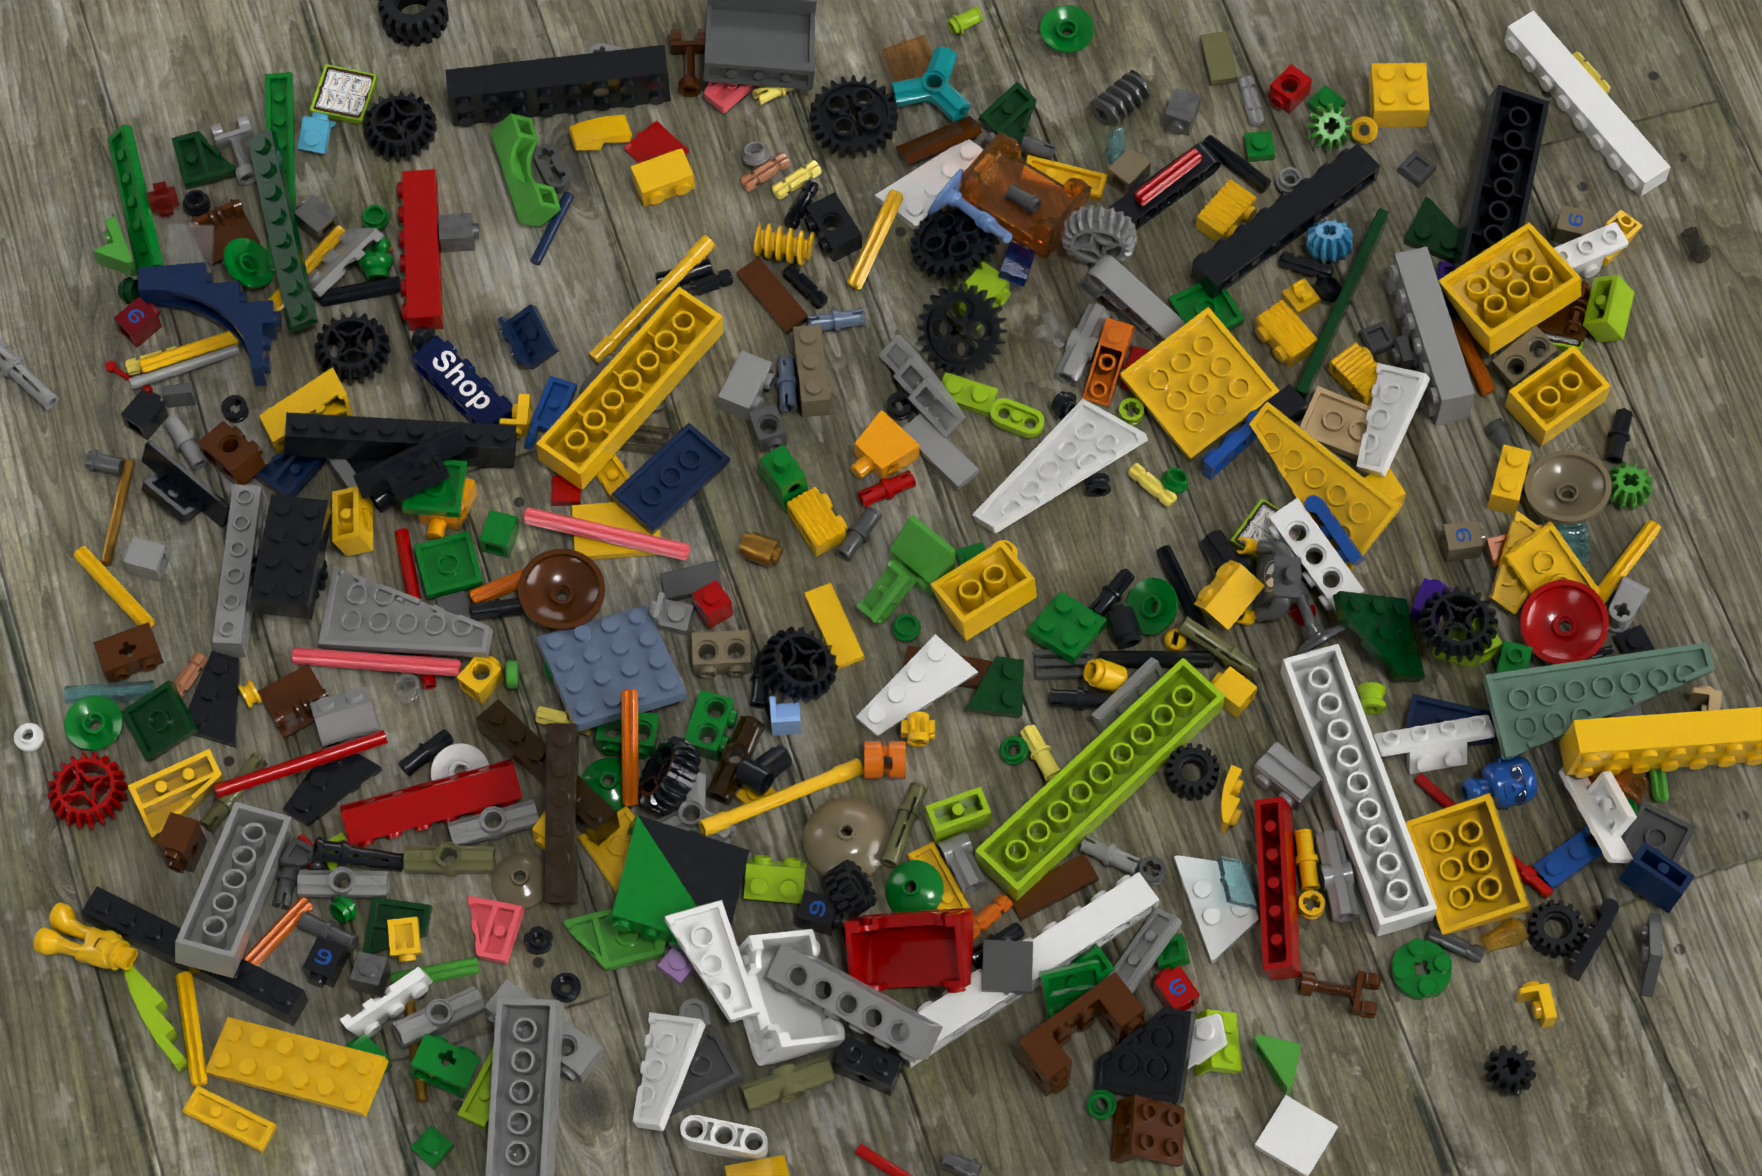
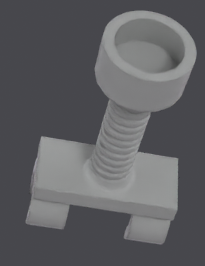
M245 114L236 117L239 129L223 133L220 123L210 127L218 150L232 146L239 166L235 172L238 183L242 186H249L256 183L253 164H249L242 142L253 137L249 120Z

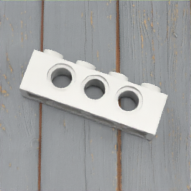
M1298 498L1269 517L1271 526L1268 527V530L1276 541L1282 540L1292 552V557H1300L1301 567L1305 571L1302 573V577L1310 588L1315 586L1321 595L1318 599L1327 611L1332 609L1335 615H1337L1333 595L1339 591L1365 594V590ZM1294 529H1302L1306 536L1301 541H1294L1290 538L1289 534ZM1311 552H1318L1322 555L1323 559L1318 564H1310L1306 557ZM1328 575H1335L1340 582L1336 587L1329 588L1324 585L1323 579Z

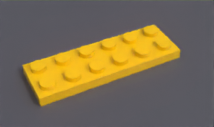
M227 1017L205 1073L211 1077L367 1117L389 1061L384 1056Z

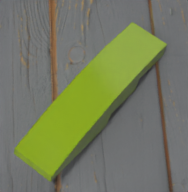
M132 965L129 970L123 971L139 1014L162 1053L181 1074L188 1068V1063L185 1057L172 1044L179 1038L175 1028L162 1015L169 1007L164 998Z

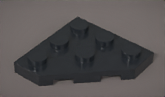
M1163 1007L1154 1014L1155 1016L1122 1039V1042L1110 1052H1106L1098 1058L1093 1089H1106L1114 1093L1139 1095L1151 1099L1183 1103L1196 1012Z

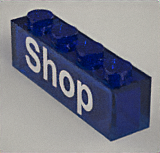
M436 335L411 355L414 368L469 423L499 424L500 418L512 419L513 405L504 395L499 396L494 391L492 383L486 377L480 378L475 373L476 369L473 364L466 358L462 360L457 355L456 348L448 340L444 342Z

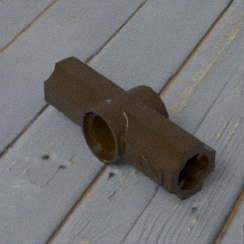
M749 715L741 716L729 744L723 749L722 759L707 790V795L717 802L730 804L740 784L735 780L736 771L745 759L752 757L765 729V724L757 718ZM733 756H740L743 758V760L739 763H732L729 761V759Z

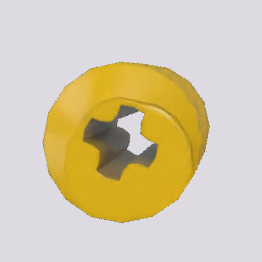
M759 223L754 240V255L760 257L764 251L765 258L771 259L775 253L777 261H782L786 255V260L789 264H792L797 257L798 265L803 266L806 260L810 261L815 239L814 232H811L808 239H804L803 230H800L797 237H794L793 228H789L785 235L781 225L778 226L775 232H772L771 223H768L764 230H761V224Z

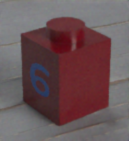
M140 297L114 317L118 331L136 348L162 327L158 317L160 315L159 310L153 303L148 302L146 304Z

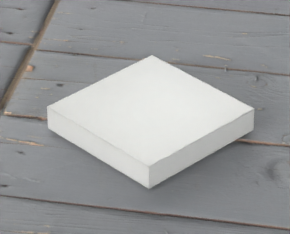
M1285 1095L1255 1143L1254 1148L1300 1176H1309L1336 1133L1338 1126Z

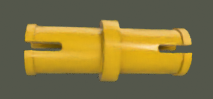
M1311 829L1296 830L1293 833L1297 850L1295 865L1299 866L1301 890H1317L1320 888L1316 865L1319 862V858L1314 851L1313 831Z

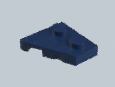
M281 452L271 457L272 462L266 464L253 478L279 495L295 497L327 460L321 457L285 456L284 452Z

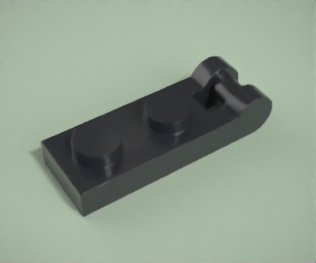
M1605 899L1602 902L1597 913L1598 923L1596 926L1592 924L1588 926L1582 937V940L1586 942L1583 949L1579 950L1576 948L1567 963L1572 966L1568 976L1578 982L1618 913L1619 904L1614 899Z

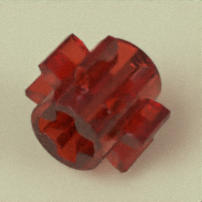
M166 181L153 183L154 190L147 192L152 212L159 211L161 217L174 214L173 207L179 206L175 186L167 187Z

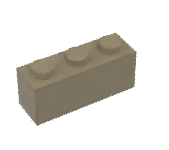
M821 324L793 327L802 417L830 415V396Z

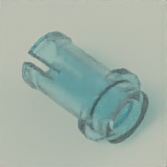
M1115 127V129L1112 128L1109 131V145L1105 150V156L1111 164L1125 152L1127 132L1123 128Z

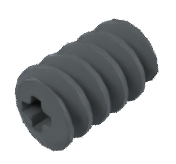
M1130 70L1129 73H1125L1121 79L1114 82L1113 86H1109L1106 92L1098 95V99L1092 100L1090 107L1099 122L1108 125L1110 121L1112 124L1117 125L1120 123L1119 117L1124 119L1128 116L1126 109L1133 112L1135 110L1134 103L1139 106L1142 105L1143 98L1149 99L1151 92L1142 76L1138 72Z

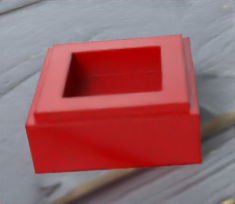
M552 476V506L581 505V489L562 476Z

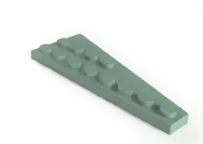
M1705 642L1486 674L1482 679L1502 759L1509 760L1563 737L1573 720L1610 717L1711 674L1715 668L1708 643Z

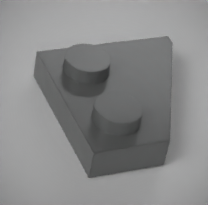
M1649 913L1647 925H1641L1639 938L1640 942H1644L1640 953V963H1642L1640 995L1653 997L1663 957L1661 914Z

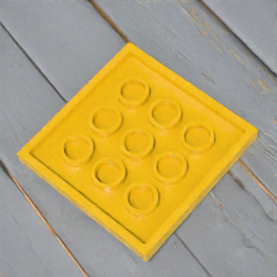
M1209 307L1120 373V378L1142 402L1144 407L1190 462L1244 422L1251 411L1261 409L1265 401L1279 392V389Z

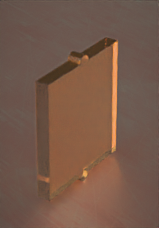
M924 35L908 41L901 40V43L883 49V54L896 82L922 77L927 71L933 55Z

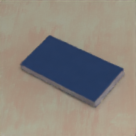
M688 423L611 494V499L653 535L730 463V458L692 424Z

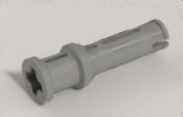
M1 340L0 369L2 370V375L6 378H13L44 409H52L58 403L59 397L51 392L48 387L24 366L23 358L18 355L15 356L7 348V344ZM30 380L40 392H37L27 381Z

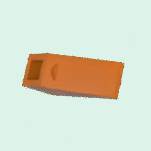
M1106 317L1082 396L1083 399L1104 406H1110L1137 326Z

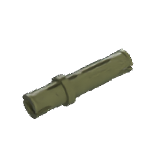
M1188 615L1178 628L1179 633L1181 632L1201 647L1222 659L1224 665L1233 666L1250 679L1261 664L1241 652L1238 645L1234 644L1232 646L1212 631L1191 619Z
M252 753L235 777L263 769L268 764L265 759L260 761L262 758L260 755ZM246 790L222 798H217L216 795L213 799L215 803L199 823L202 826L206 824L205 829L215 833L228 813L230 814L234 802H238Z
M911 782L903 804H900L898 807V818L890 834L884 854L880 859V862L887 867H898L915 820H919L921 816L920 807L928 791V788L921 783ZM913 803L912 809H911V811H910V813H909V816H908V818H907V820H906V816H907V814H908V811H909V809H910V807H911V804ZM901 830H903V832H902V834H901V837H900V839H899V842H898V844H897V847H895L896 842H897V839H898V837H899V834H900Z

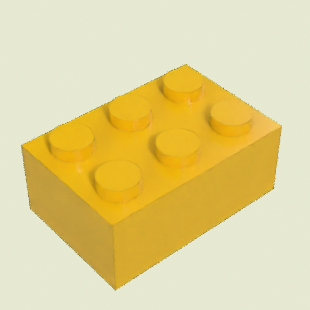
M1573 345L1509 390L1504 406L1542 447L1604 403L1611 385Z

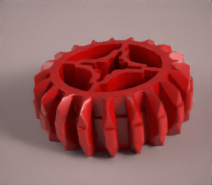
M82 751L81 759L78 760L71 755V763L67 765L64 762H60L62 771H53L52 775L55 780L48 781V787L51 791L47 792V797L52 801L50 807L52 811L56 812L59 820L65 819V823L69 827L76 823L77 828L82 830L85 824H88L89 829L94 830L96 822L105 827V818L109 817L115 820L116 815L113 811H123L124 807L121 801H126L128 798L126 792H124L128 789V784L124 781L126 776L123 771L119 770L118 763L115 761L110 763L111 760L106 755L100 759L98 753L94 751L91 757L88 758L87 754ZM87 773H98V774H101V775H103V776L97 775V776H94V777H90V776H87L86 774H87ZM76 779L74 786L68 789L72 781ZM83 783H86L87 787L91 789L92 799L84 792L86 789ZM108 793L106 798L99 804L100 798ZM75 805L76 807H78V806H81V805H87V806H89L90 808H88V809H78V808H74V807H72V806Z

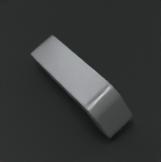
M1103 255L1078 282V287L1084 295L1093 300L1098 299L1102 295L1157 345L1185 325L1184 321L1110 255Z

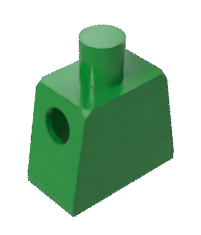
M784 445L759 459L758 475L787 514V502L808 491L804 472ZM790 488L796 489L793 492H788Z

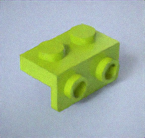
M754 855V858L748 859L746 863L744 899L800 904L805 890L807 863H801V859L794 857H785L783 861H774L768 855Z
M1206 1009L1196 1014L1195 1020L1216 1013L1221 1015L1228 1045L1201 1064H1195V1075L1202 1076L1210 1071L1237 1074L1242 1071L1236 1013Z

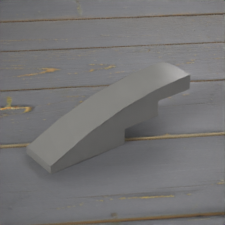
M900 334L896 335L879 356L896 373L893 377L910 394L908 399L948 438L966 418L921 356Z

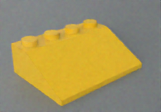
M1530 222L1438 280L1441 289L1472 336L1489 355L1581 297V277Z
M1489 793L1405 822L1437 907L1435 915L1442 935L1502 921L1532 911L1494 800Z

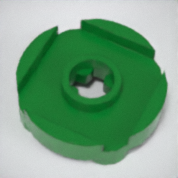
M1414 938L1409 943L1402 945L1393 957L1391 963L1393 982L1398 991L1410 999L1423 1000V998L1437 997L1448 986L1452 974V960L1439 945L1431 941ZM1414 965H1426L1429 974L1416 975Z

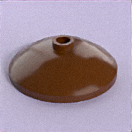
M553 549L537 555L525 566L518 583V596L523 611L537 625L555 631L572 630L580 625H585L599 612L605 597V583L599 567L585 554L571 549ZM561 594L567 596V598L563 601L557 599V597Z

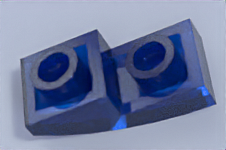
M1010 241L998 277L1024 287L1036 251Z

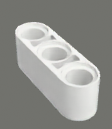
M699 1115L686 1117L680 1125L683 1144L691 1150L743 1161L764 1159L768 1153L767 1136L761 1129ZM693 1127H698L703 1131L696 1138L689 1137L686 1133ZM726 1133L733 1138L729 1143L721 1144L716 1141L717 1137ZM751 1140H758L762 1143V1146L757 1150H750L746 1147L747 1143Z

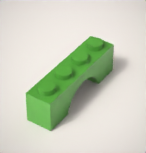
M511 113L491 130V135L519 223L541 227L556 215L561 208L554 187L536 183L531 173V158L534 148L539 141L532 119Z

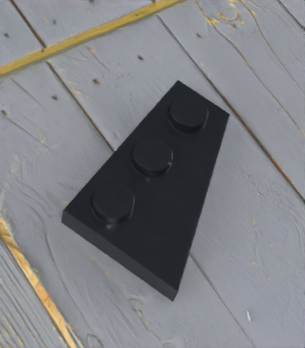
M211 651L188 707V711L199 730L193 736L237 748L236 729L238 724L237 708L239 696L237 686L240 685L241 666L238 658Z

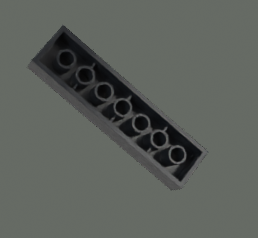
M665 45L445 70L453 126L468 127L473 124L486 122L494 124L503 121L511 113L529 118L539 116L552 117L556 114H579L583 111L591 110L606 111L617 107L633 108L637 105H659L671 101Z
M1499 84L1488 97L1450 273L1525 225L1550 101Z

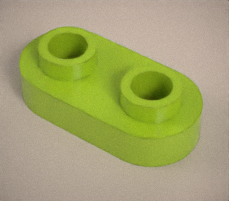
M1008 398L997 399L990 407L991 422L1001 429L1029 439L1038 437L1044 430V416L1037 409ZM1002 413H1006L1009 416L1007 418H1001L999 415ZM1028 423H1032L1035 425V427L1027 428L1025 425Z

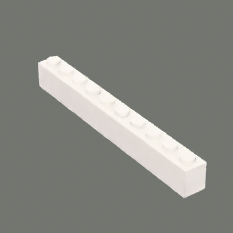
M1139 872L1132 877L1130 875L1122 877L1116 882V887L1108 892L1105 890L1100 891L1092 897L1091 903L1083 908L1081 906L1073 908L1067 913V918L1058 924L1056 921L1048 924L1042 929V934L1032 939L1029 937L1023 940L1033 941L1032 990L1041 985L1039 971L1074 964L1072 960L1095 943L1099 947L1103 946L1152 914L1154 909L1159 906V899ZM978 969L971 974V985L965 987L966 991L948 993L946 989L942 993L943 997L937 1001L925 1002L917 1009V1012L943 1026L930 1055L1027 993H1010L1006 996L1001 992H982V969ZM904 1024L899 1030L903 1040L907 1036V1028ZM904 1059L909 1068L922 1061L916 1060V1062H911Z

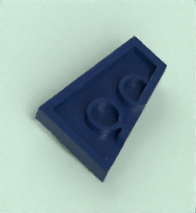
M1413 694L1405 728L1481 715H1488L1493 727L1494 723L1491 711ZM1494 738L1467 742V746L1493 744Z

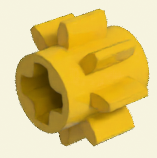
M916 711L909 713L907 720H901V738H907V744L913 747L928 745L929 739H935V720H929V714Z

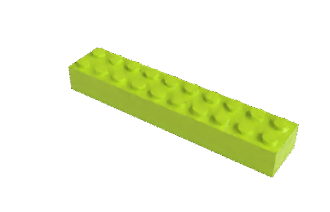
M1182 658L975 850V860L978 866L1015 901H1018L1044 875L1077 847L1087 834L1092 833L1168 761V758L1170 759L1173 751L1177 752L1178 747L1181 745L1184 747L1223 710L1225 695L1187 660Z

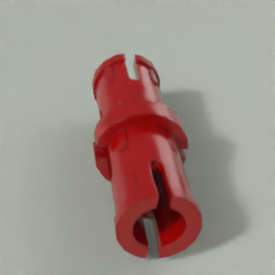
M907 470L889 479H880L879 483L858 491L857 497L862 507L866 508L884 499L891 500L894 498V495L916 487V481L911 471Z

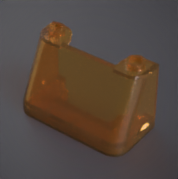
M999 132L963 172L960 186L961 197L972 203L976 208L982 206L983 211L988 210L990 215L997 220V223L1012 234V241L1041 258H1047L1062 240L1061 232L1065 220L1071 215L1072 211H1079L1080 207L1084 206L1090 197L1092 187L1087 185L1082 179L1077 178L1068 179L1064 185L1021 160V149L1018 141ZM1015 183L1028 193L1039 195L1042 204L1036 214H1026L1023 208L1005 199V194L1011 185Z

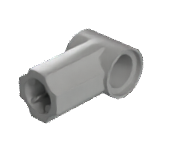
M966 832L959 833L937 843V848L947 867H950L962 894H971L986 885L985 878L974 858V849Z

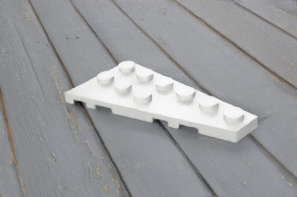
M1082 398L972 514L974 521L993 533H998L1147 442L1146 433Z

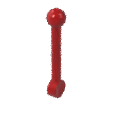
M114 361L106 362L105 368L109 373L115 372L127 381L133 378L117 368ZM150 385L139 387V389H143L149 394L153 392V388Z

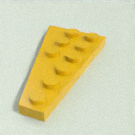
M1266 402L1249 425L1303 506L1305 507V500L1308 496L1316 495L1323 499L1362 556H1364L1402 507L1272 404ZM1308 511L1320 528L1323 522L1319 516ZM1334 538L1329 540L1335 550L1339 548ZM1350 561L1346 564L1350 571L1355 567Z

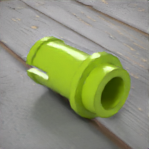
M974 6L959 15H951L950 19L947 20V25L953 35H962L965 29L982 22L983 15L980 9Z

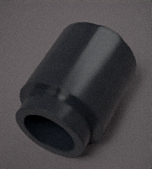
M1118 604L1109 609L1110 613L1106 615V619L1115 643L1119 644L1121 649L1131 648L1142 641L1140 636L1142 630L1133 607L1126 606V604Z

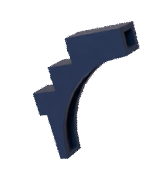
M205 262L138 268V292L140 298L146 304L151 302L156 307L187 310L205 316L223 326L236 337L246 351L250 360L255 386L267 385V374L271 373L270 357H266V351H271V340L277 339V328H282L281 312L275 311L273 300L248 302L247 292L241 291L239 281L214 283L213 273H208Z

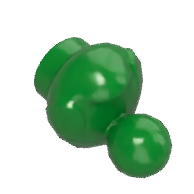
M383 236L377 243L374 240L372 241L371 247L374 252L370 251V249H364L363 251L366 254L358 261L360 268L366 274V280L372 281L388 278V271L393 266V257L387 254L393 250V247H391L388 238Z

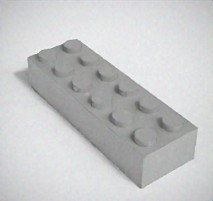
M1422 247L1395 253L1393 263L1389 265L1390 276L1386 279L1388 293L1390 295L1393 294L1396 301L1394 303V311L1397 319L1401 318L1404 326L1402 327V335H1407L1414 356L1413 368L1417 367L1418 372L1426 373L1430 378L1425 390L1427 415L1433 417L1435 426L1466 420L1469 418L1475 392L1428 248Z
M234 802L175 941V963L234 978L279 869V859L290 842L292 817Z
M496 998L485 1176H554L564 1003L558 1000Z

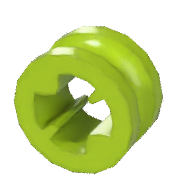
M1136 398L1123 400L1119 405V419L1132 426H1137L1141 423L1144 415L1142 402ZM1129 408L1136 409L1133 417L1127 416Z

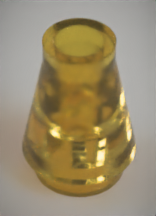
M1510 917L1488 934L1481 936L1488 953L1494 950L1523 945V941L1529 939L1520 917L1515 919Z

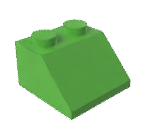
M912 514L889 549V561L896 559L918 578L914 587L922 593L924 591L927 592L931 597L934 595L930 584L955 569L956 550Z

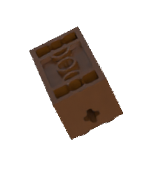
M1115 972L1018 1041L1017 1060L1045 1097L1052 1092L1058 1094L1069 1085L1072 1061L1062 1047L1071 1040L1072 1034L1079 1029L1081 1032L1087 1030L1095 1023V1018H1097L1114 1041L1120 1044L1121 1040L1136 1028L1143 1026L1145 1008Z

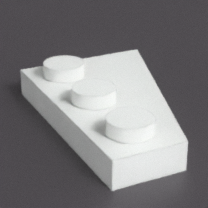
M417 967L390 985L385 991L386 996L374 1000L372 998L362 1004V1012L353 1018L347 1014L339 1020L346 1029L358 1037L364 1033L368 1038H371L381 1030V1025L389 1018L392 1019L399 1016L405 1010V1005L409 1001L423 996L433 981L425 971Z

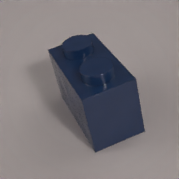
M1644 842L1618 880L1669 914L1695 875Z

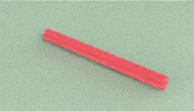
M528 507L523 516L525 524L680 560H687L690 554V545L687 543Z
M299 647L294 648L291 655V660L296 665L309 664L310 666L458 676L462 669L460 660L449 658Z

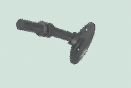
M1302 579L1300 581V597L1294 603L1297 604L1308 630L1305 632L1308 639L1300 646L1295 655L1310 652L1346 630L1342 625L1323 629L1321 624H1317L1308 602L1309 593L1307 586L1302 582Z

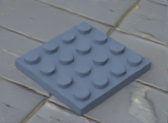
M646 605L589 621L585 625H580L572 630L555 631L537 637V645L572 723L579 725V732L622 719L621 692L624 689H636L638 691V714L687 699L684 685L652 617L649 616V610Z

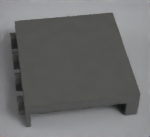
M707 0L703 81L812 90L815 74L814 40L817 0Z

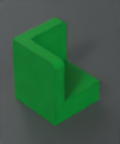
M494 510L489 511L479 539L482 552L510 558L520 528L517 516Z

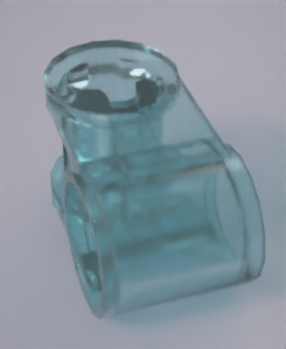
M1586 522L1572 525L1555 523L1556 529L1576 557L1581 560L1580 563L1586 570L1591 555Z

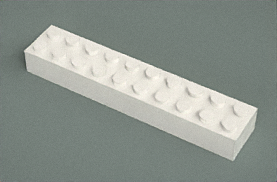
M1339 644L1283 659L1280 674L1315 770L1322 777L1321 786L1337 830L1341 831L1344 849L1348 860L1351 862L1353 874L1376 937L1433 921L1437 911L1436 904Z

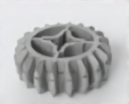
M1091 205L1089 209L1080 207L1079 211H1072L1071 215L1066 217L1061 232L1063 248L1067 249V254L1074 255L1075 260H1084L1085 264H1095L1105 254L1112 256L1118 262L1126 261L1128 256H1132L1137 242L1135 224L1131 222V217H1124L1123 211L1115 212L1114 207L1106 209L1103 205L1101 208H1095Z

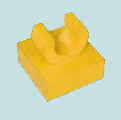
M1305 278L1282 291L1281 294L1282 299L1298 317L1319 305L1321 301L1319 295Z

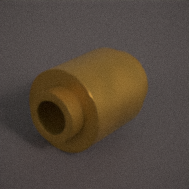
M754 531L753 533L745 532L740 542L738 553L744 555L745 559L771 567L773 563H779L783 548L780 547L779 540Z

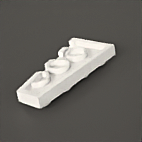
M970 139L954 145L875 194V201L882 206L890 190L901 192L904 199L896 217L912 229H920L919 222H927L929 220L927 212L954 174L960 168L964 170L961 181L962 185L988 158V152Z
M1377 363V381L1372 387L1371 395L1373 400L1371 410L1367 412L1366 421L1368 425L1366 433H1363L1356 467L1360 472L1385 477L1430 378L1426 373Z
M935 634L856 716V720L878 739L899 726L901 720H907L909 713L926 709L943 695H948L962 683L977 676L978 671Z
M722 900L665 916L664 922L729 1023L759 1015L760 1010Z
M649 1012L648 1022L650 1030L645 1038L644 1046L647 1050L645 1061L641 1063L640 1073L643 1076L641 1086L637 1089L633 1123L638 1128L664 1131L706 1025L701 1019Z

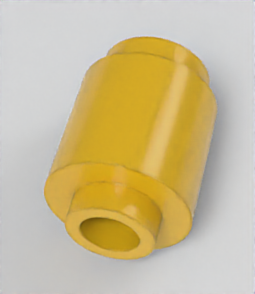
M1101 658L1090 660L1083 672L1084 679L1090 686L1110 691V693H1115L1128 680L1127 670L1124 666Z

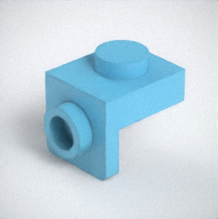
M313 112L312 116H303L297 148L326 154L331 127H335L336 121L328 120V114Z

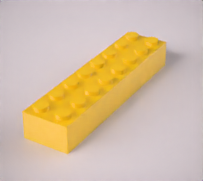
M678 287L536 443L538 460L583 490L724 333L723 316L681 287Z
M1762 707L1573 720L1559 742L1565 776L1576 775L1577 778H1585L1595 773H1602V771L1612 772L1613 775L1620 774L1622 771H1633L1635 774H1641L1650 771V769L1660 768L1664 772H1669L1679 767H1690V769L1697 770L1707 765H1718L1724 768L1733 766L1736 763L1745 762L1747 765L1761 764Z

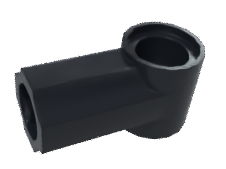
M1221 530L1212 531L1200 541V546L1215 566L1216 573L1220 566L1229 560H1233L1242 564L1253 574V569L1248 559L1243 554L1236 552Z
M781 745L772 747L755 760L751 758L745 759L736 771L735 780L757 794L763 795L770 789L774 779L791 767L792 758L785 747Z

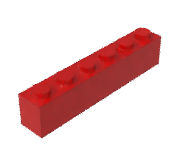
M435 169L402 171V182H397L398 198L403 199V206L398 207L399 223H404V230L399 231L400 247L405 248V255H400L401 272H405L406 279L401 280L402 296H406L407 303L402 304L403 321H408L410 331H415L421 326L444 329L438 220L439 199Z
M508 759L341 805L340 811L350 845L356 844L357 847H363L374 843L375 838L385 836L386 839L396 838L403 834L402 831L414 828V831L430 828L433 822L443 820V823L459 820L460 815L469 812L472 815L481 814L484 809L500 804V807L516 804L517 799L523 797L513 761Z
M1283 796L1254 800L1263 970L1272 981L1301 977L1292 808Z

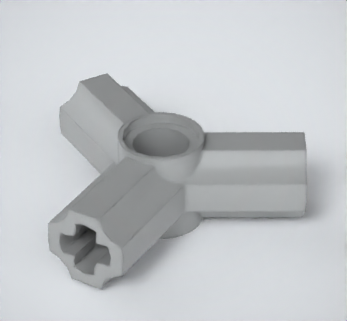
M699 772L695 778L696 782L691 787L692 791H689L686 800L681 802L680 807L671 814L656 821L702 835L698 821L714 815L706 810L707 774ZM691 813L699 815V818L695 821H687L685 819ZM731 825L729 828L707 837L730 844L737 828Z

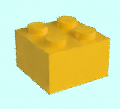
M1371 63L1368 78L1370 117L1377 123L1378 128L1426 127L1430 111L1426 63Z

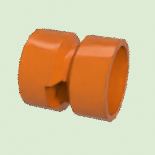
M864 741V779H881L884 774H887L889 779H906V741H889L887 745H883L881 741ZM884 756L892 757V762L884 763Z

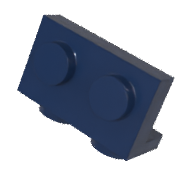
M530 304L510 319L504 316L497 319L501 326L499 329L500 334L510 344L512 348L511 356L518 365H524L533 370L559 352L537 307L533 304Z

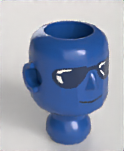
M1501 755L1496 758L1495 762H1491L1484 767L1481 779L1467 778L1462 782L1461 788L1465 801L1489 793L1494 800L1496 808L1509 810L1510 806H1521L1522 803L1529 802L1535 797L1537 781L1533 767L1528 759L1516 756L1509 760H1503Z

